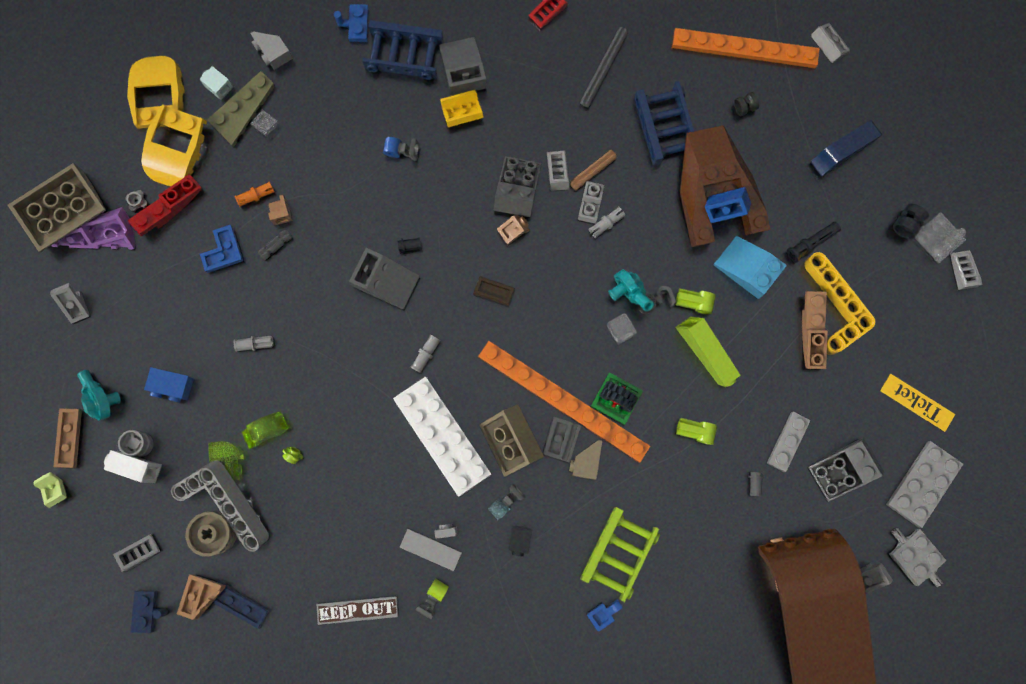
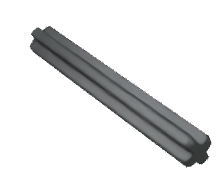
M623 27L618 29L581 99V105L585 107L590 106L627 36V29Z

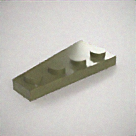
M260 71L207 121L235 147L237 139L241 134L243 135L249 121L255 117L260 105H263L274 89V83Z

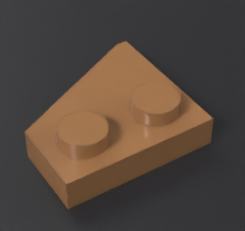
M189 574L177 614L192 620H198L225 589L226 585Z

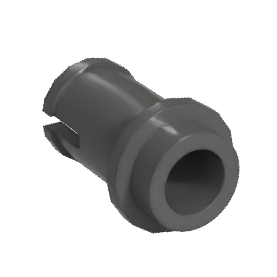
M751 472V476H749L750 496H763L762 481L765 476H763V472Z

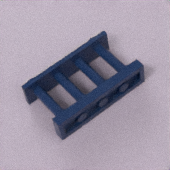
M370 20L369 30L371 35L374 36L371 58H363L365 69L370 72L383 71L419 76L426 80L437 79L436 68L432 67L435 46L443 44L442 30ZM383 37L392 39L389 61L378 60L381 38ZM401 40L410 41L407 64L396 62L399 41ZM419 42L428 44L425 66L414 65L417 43Z
M676 81L673 91L648 97V95H645L644 89L636 91L634 100L653 166L660 165L665 155L685 150V143L665 148L663 146L660 147V138L683 132H694L685 102V89L681 87L679 81ZM673 98L676 99L678 108L654 114L650 112V104ZM677 115L681 116L683 125L659 131L654 127V123L657 120Z

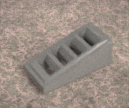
M565 150L547 152L551 191L569 189ZM554 159H562V161L552 162Z
M971 251L951 253L950 256L958 290L981 286L982 280ZM958 257H966V260L959 261ZM961 264H967L968 267L962 268Z
M150 534L113 555L121 571L125 573L156 555L160 550ZM147 541L149 542L152 548L151 552L148 551L147 547L144 544ZM139 546L142 547L145 555L141 556L138 550ZM133 550L138 558L136 560L133 559L130 553ZM124 555H127L130 561L129 564H126L123 558Z

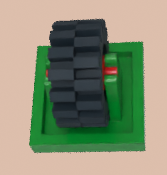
M609 372L590 407L625 425L643 390Z

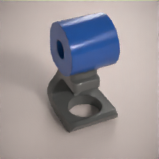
M387 137L383 154L399 158L400 154H404L413 161H416L420 143L417 139L413 138L409 147L406 143L402 144V141L398 138Z

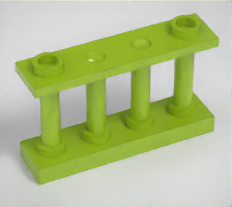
M614 507L580 579L588 584L590 580H597L620 592L619 599L625 602L626 599L631 598L634 592L632 586L652 544L655 545L660 534H658L659 529L653 527L650 532L628 521L622 515L623 510ZM621 525L646 538L647 541L643 549L616 537V534L613 533L616 526L620 527ZM607 544H614L638 556L634 568L609 556L605 551ZM604 561L629 574L626 585L624 586L599 573L596 569L598 563Z

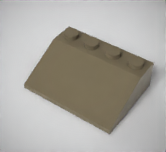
M74 163L8 204V207L39 252L44 251L106 211L92 183L83 170Z

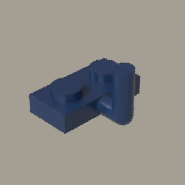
M134 591L131 622L132 633H152L154 631V620L168 614L167 609L156 608L157 591Z

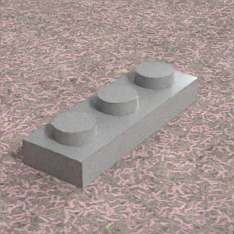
M791 412L767 464L782 472H786L811 420Z

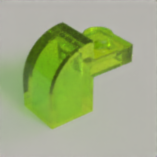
M281 411L251 422L241 433L248 448L252 449L267 439L279 436L289 428Z
M225 441L209 442V462L215 460L225 462L226 470L234 481L240 480L239 476L242 474V467L238 461L246 460L244 451L234 443Z

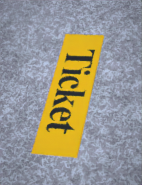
M892 374L889 375L880 390L944 432L955 416L954 413Z

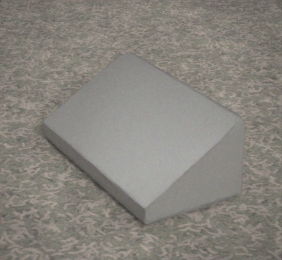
M830 23L819 26L811 34V37L831 63L850 52V49Z

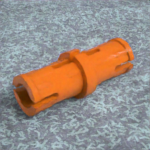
M269 181L259 187H251L249 191L236 195L235 199L239 207L254 200L257 202L259 198L275 192Z

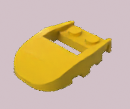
M154 56L143 58L135 62L130 69L127 98L133 122L137 129L149 128L161 106L137 108L135 88L171 85L173 105H167V107L183 111L184 103L182 98L185 91L181 80V69L170 57Z
M161 105L147 130L143 147L142 167L148 177L158 183L171 187L188 174L192 175L193 167L201 156L199 152L201 143L204 141L202 128L203 124H207V121L203 118ZM163 125L192 135L187 152L183 153L154 143L153 139L157 128Z

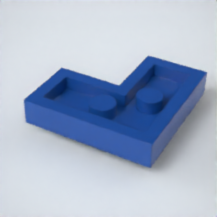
M232 225L213 230L218 248L200 254L206 273L243 261Z

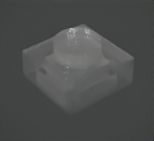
M264 110L251 122V125L266 137L278 124L277 120Z

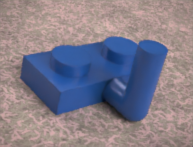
M350 4L349 19H343L340 11L334 12L337 25L339 27H349V42H368V5Z

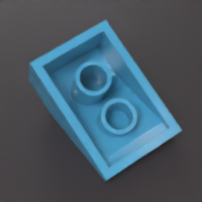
M738 236L733 239L714 263L715 267L757 299L767 292L787 266L771 253Z

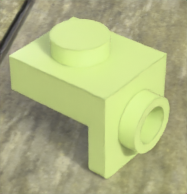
M51 472L33 482L34 486L41 490L44 505L48 508L67 498L62 479Z

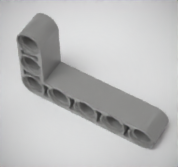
M216 460L210 462L172 487L171 494L178 501H183L205 488L247 550L256 551L268 540L269 534L221 462Z

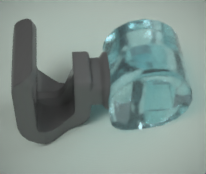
M513 484L510 487L509 494L505 498L499 497L488 510L497 520H500L511 509L510 505L517 500L522 501L526 496Z

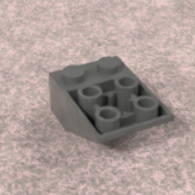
M475 37L439 45L451 96L471 90L477 91L487 88L484 68Z
M505 156L495 194L494 211L531 217L541 163Z
M365 248L349 282L352 287L404 310L420 276L384 255Z
M864 437L808 467L828 502L882 477L884 473Z

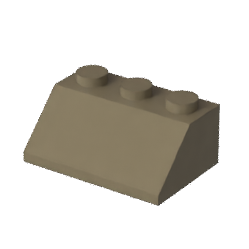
M519 405L507 408L479 424L504 477L544 457Z

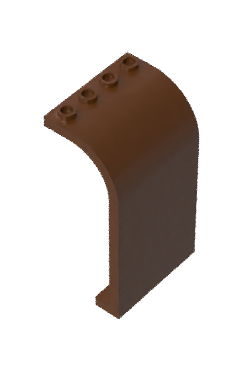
M825 529L822 532L807 533L801 537L786 538L784 541L769 542L758 546L759 554L768 565L778 589L793 684H876L865 586L856 557L845 538L836 529Z

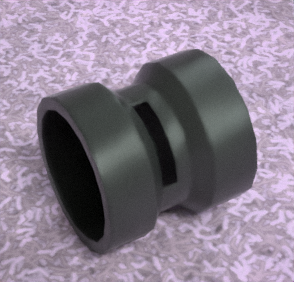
M750 92L745 97L735 98L734 106L738 115L743 116L748 111L758 110L759 101L756 94Z

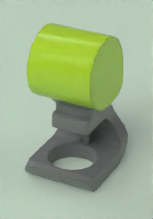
M435 578L427 592V600L424 604L418 606L416 611L431 620L436 602L442 601L449 586Z

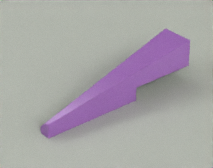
M123 207L96 216L52 245V247L65 245L69 246V248L96 249L99 247H111V249L128 247L129 250L134 249L136 246L133 227L129 224L128 220L130 218Z

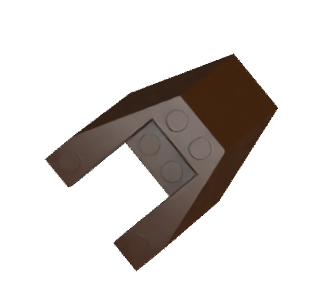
M724 125L686 133L680 195L691 247L715 242L712 224L705 209L708 197L746 187L751 201L749 213L742 216L745 235L770 230L767 211L754 177Z

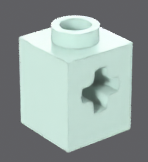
M213 66L206 70L200 78L203 85L220 100L233 88L229 79Z

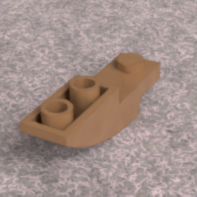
M805 291V310H802V338L804 361L807 369H826L828 330H825L827 292Z

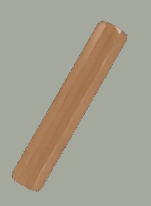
M609 150L570 181L571 187L577 190L586 181H589L613 162L617 157L614 151Z

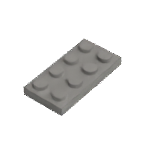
M928 441L886 505L918 528H923L963 466V463L933 442Z

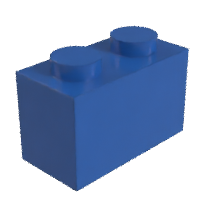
M746 187L709 196L705 209L710 222L714 223L747 215L751 201Z
M151 367L144 390L151 392L150 396L162 398V395L169 396L168 400L180 403L181 399L188 401L194 378Z

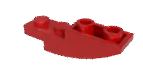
M188 174L160 193L158 200L131 217L128 222L142 237L153 228L157 227L159 229L193 200L202 188Z

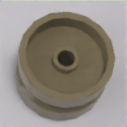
M204 512L196 515L189 522L185 538L188 547L194 553L200 556H216L227 552L233 546L237 535L221 512Z

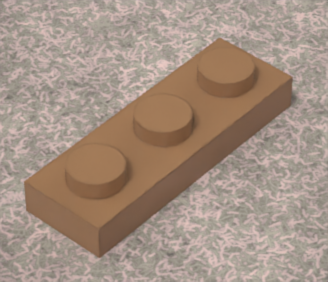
M59 408L54 467H77L81 409Z

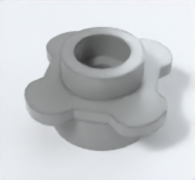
M137 190L126 195L125 199L131 211L147 206V201L143 197V191Z

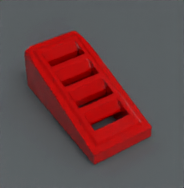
M543 0L528 16L542 29L568 6L566 0H556L559 3L558 6L552 2L553 0ZM550 4L554 8V10L551 11L547 7V5ZM545 9L549 15L546 16L541 10ZM538 13L544 19L542 22L536 17Z

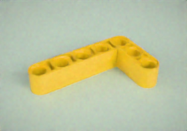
M816 252L805 261V268L823 292H827V297L848 322L827 338V354L833 355L842 351L871 330L875 325V319L823 253ZM813 259L819 262V266L813 264ZM825 274L830 276V282L825 279ZM837 289L842 291V297L837 295ZM849 304L854 307V312L849 310ZM861 319H863L866 322V327H863L861 325ZM846 330L850 331L851 338L846 336ZM831 341L836 343V350L831 347Z

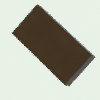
M479 276L473 295L509 307L515 288Z

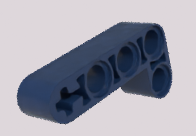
M870 120L830 144L811 163L821 177H823L838 164L872 144L883 134L873 121Z

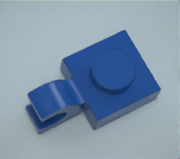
M617 599L608 607L604 603L600 604L587 613V616L599 632L615 621L612 615L623 607Z

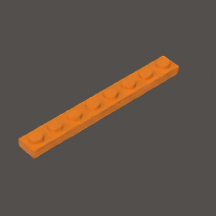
M679 28L674 30L672 48L810 68L817 67L819 48Z

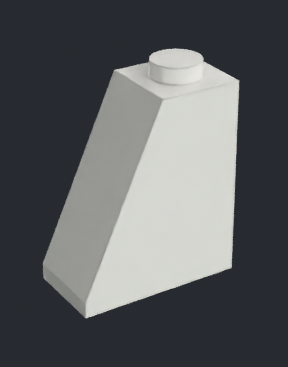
M110 450V453L107 454L104 460V470L144 483H156L162 464L127 456L122 452Z

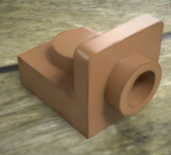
M513 215L497 228L507 244H511L523 233L530 231L527 220L520 215Z

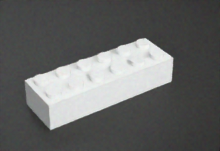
M426 377L393 398L458 497L492 475Z

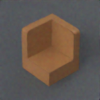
M280 195V201L269 203L270 213L268 215L274 225L292 221L288 201L284 195Z

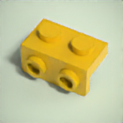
M476 90L440 100L448 127L484 118Z

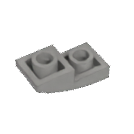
M586 181L578 220L596 224L604 190L603 184Z

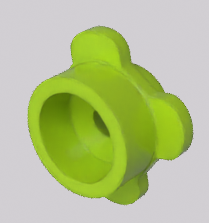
M287 447L282 451L284 453L283 458L291 464H296L300 459H303V455L295 447Z

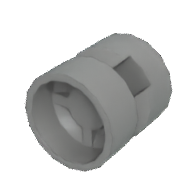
M128 430L120 436L118 447L127 456L144 457L151 452L153 440L147 433Z

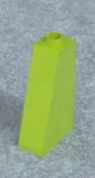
M690 316L676 326L678 332L718 385L728 387L736 382V379L741 375L704 318Z

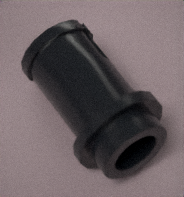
M420 237L407 240L401 238L398 241L399 252L405 253V251L422 249Z

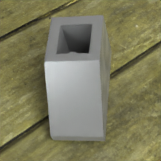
M259 32L251 33L254 39L252 44L257 51H262L263 55L261 57L267 66L270 64L275 70L293 59L279 36Z

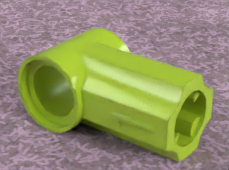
M679 288L676 305L695 309L698 313L712 314L716 295L706 291L694 292Z
M680 418L676 435L697 439L696 441L713 445L717 425Z

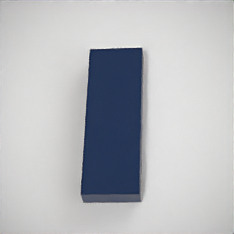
M227 585L212 602L257 629L261 628L270 612L269 609Z

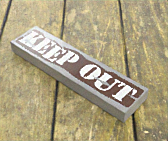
M397 596L317 604L318 625L398 617Z

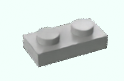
M452 524L439 525V529L435 530V539L458 535L457 527H452Z

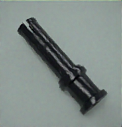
M833 221L810 238L801 239L799 244L787 249L789 258L795 263L799 262L801 257L811 254L816 246L840 232V225Z

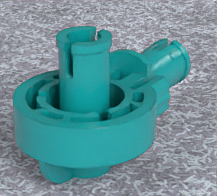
M622 269L614 275L617 286L608 291L614 301L625 295L631 303L639 304L646 312L653 308L654 303L646 296L644 283L636 273L627 272Z
M89 370L79 372L77 377L83 386L81 401L85 413H88L90 417L96 418L98 421L109 418L110 406L121 402L118 392L106 395L101 388V384L93 380Z

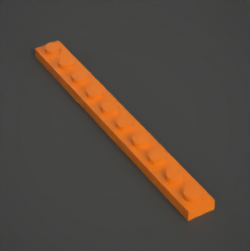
M488 341L479 354L478 358L640 463L649 450L650 446L492 342Z

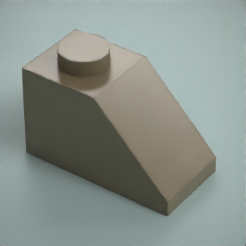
M602 440L596 441L575 456L574 460L570 461L569 471L572 472V476L596 480Z

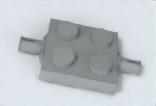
M899 528L894 529L891 533L899 543L889 555L915 586H919L929 578L936 587L943 584V581L937 576L936 572L946 562V559L920 529H916L911 535L905 537Z

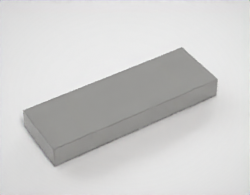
M407 529L400 548L452 571L455 570L462 552L410 529Z

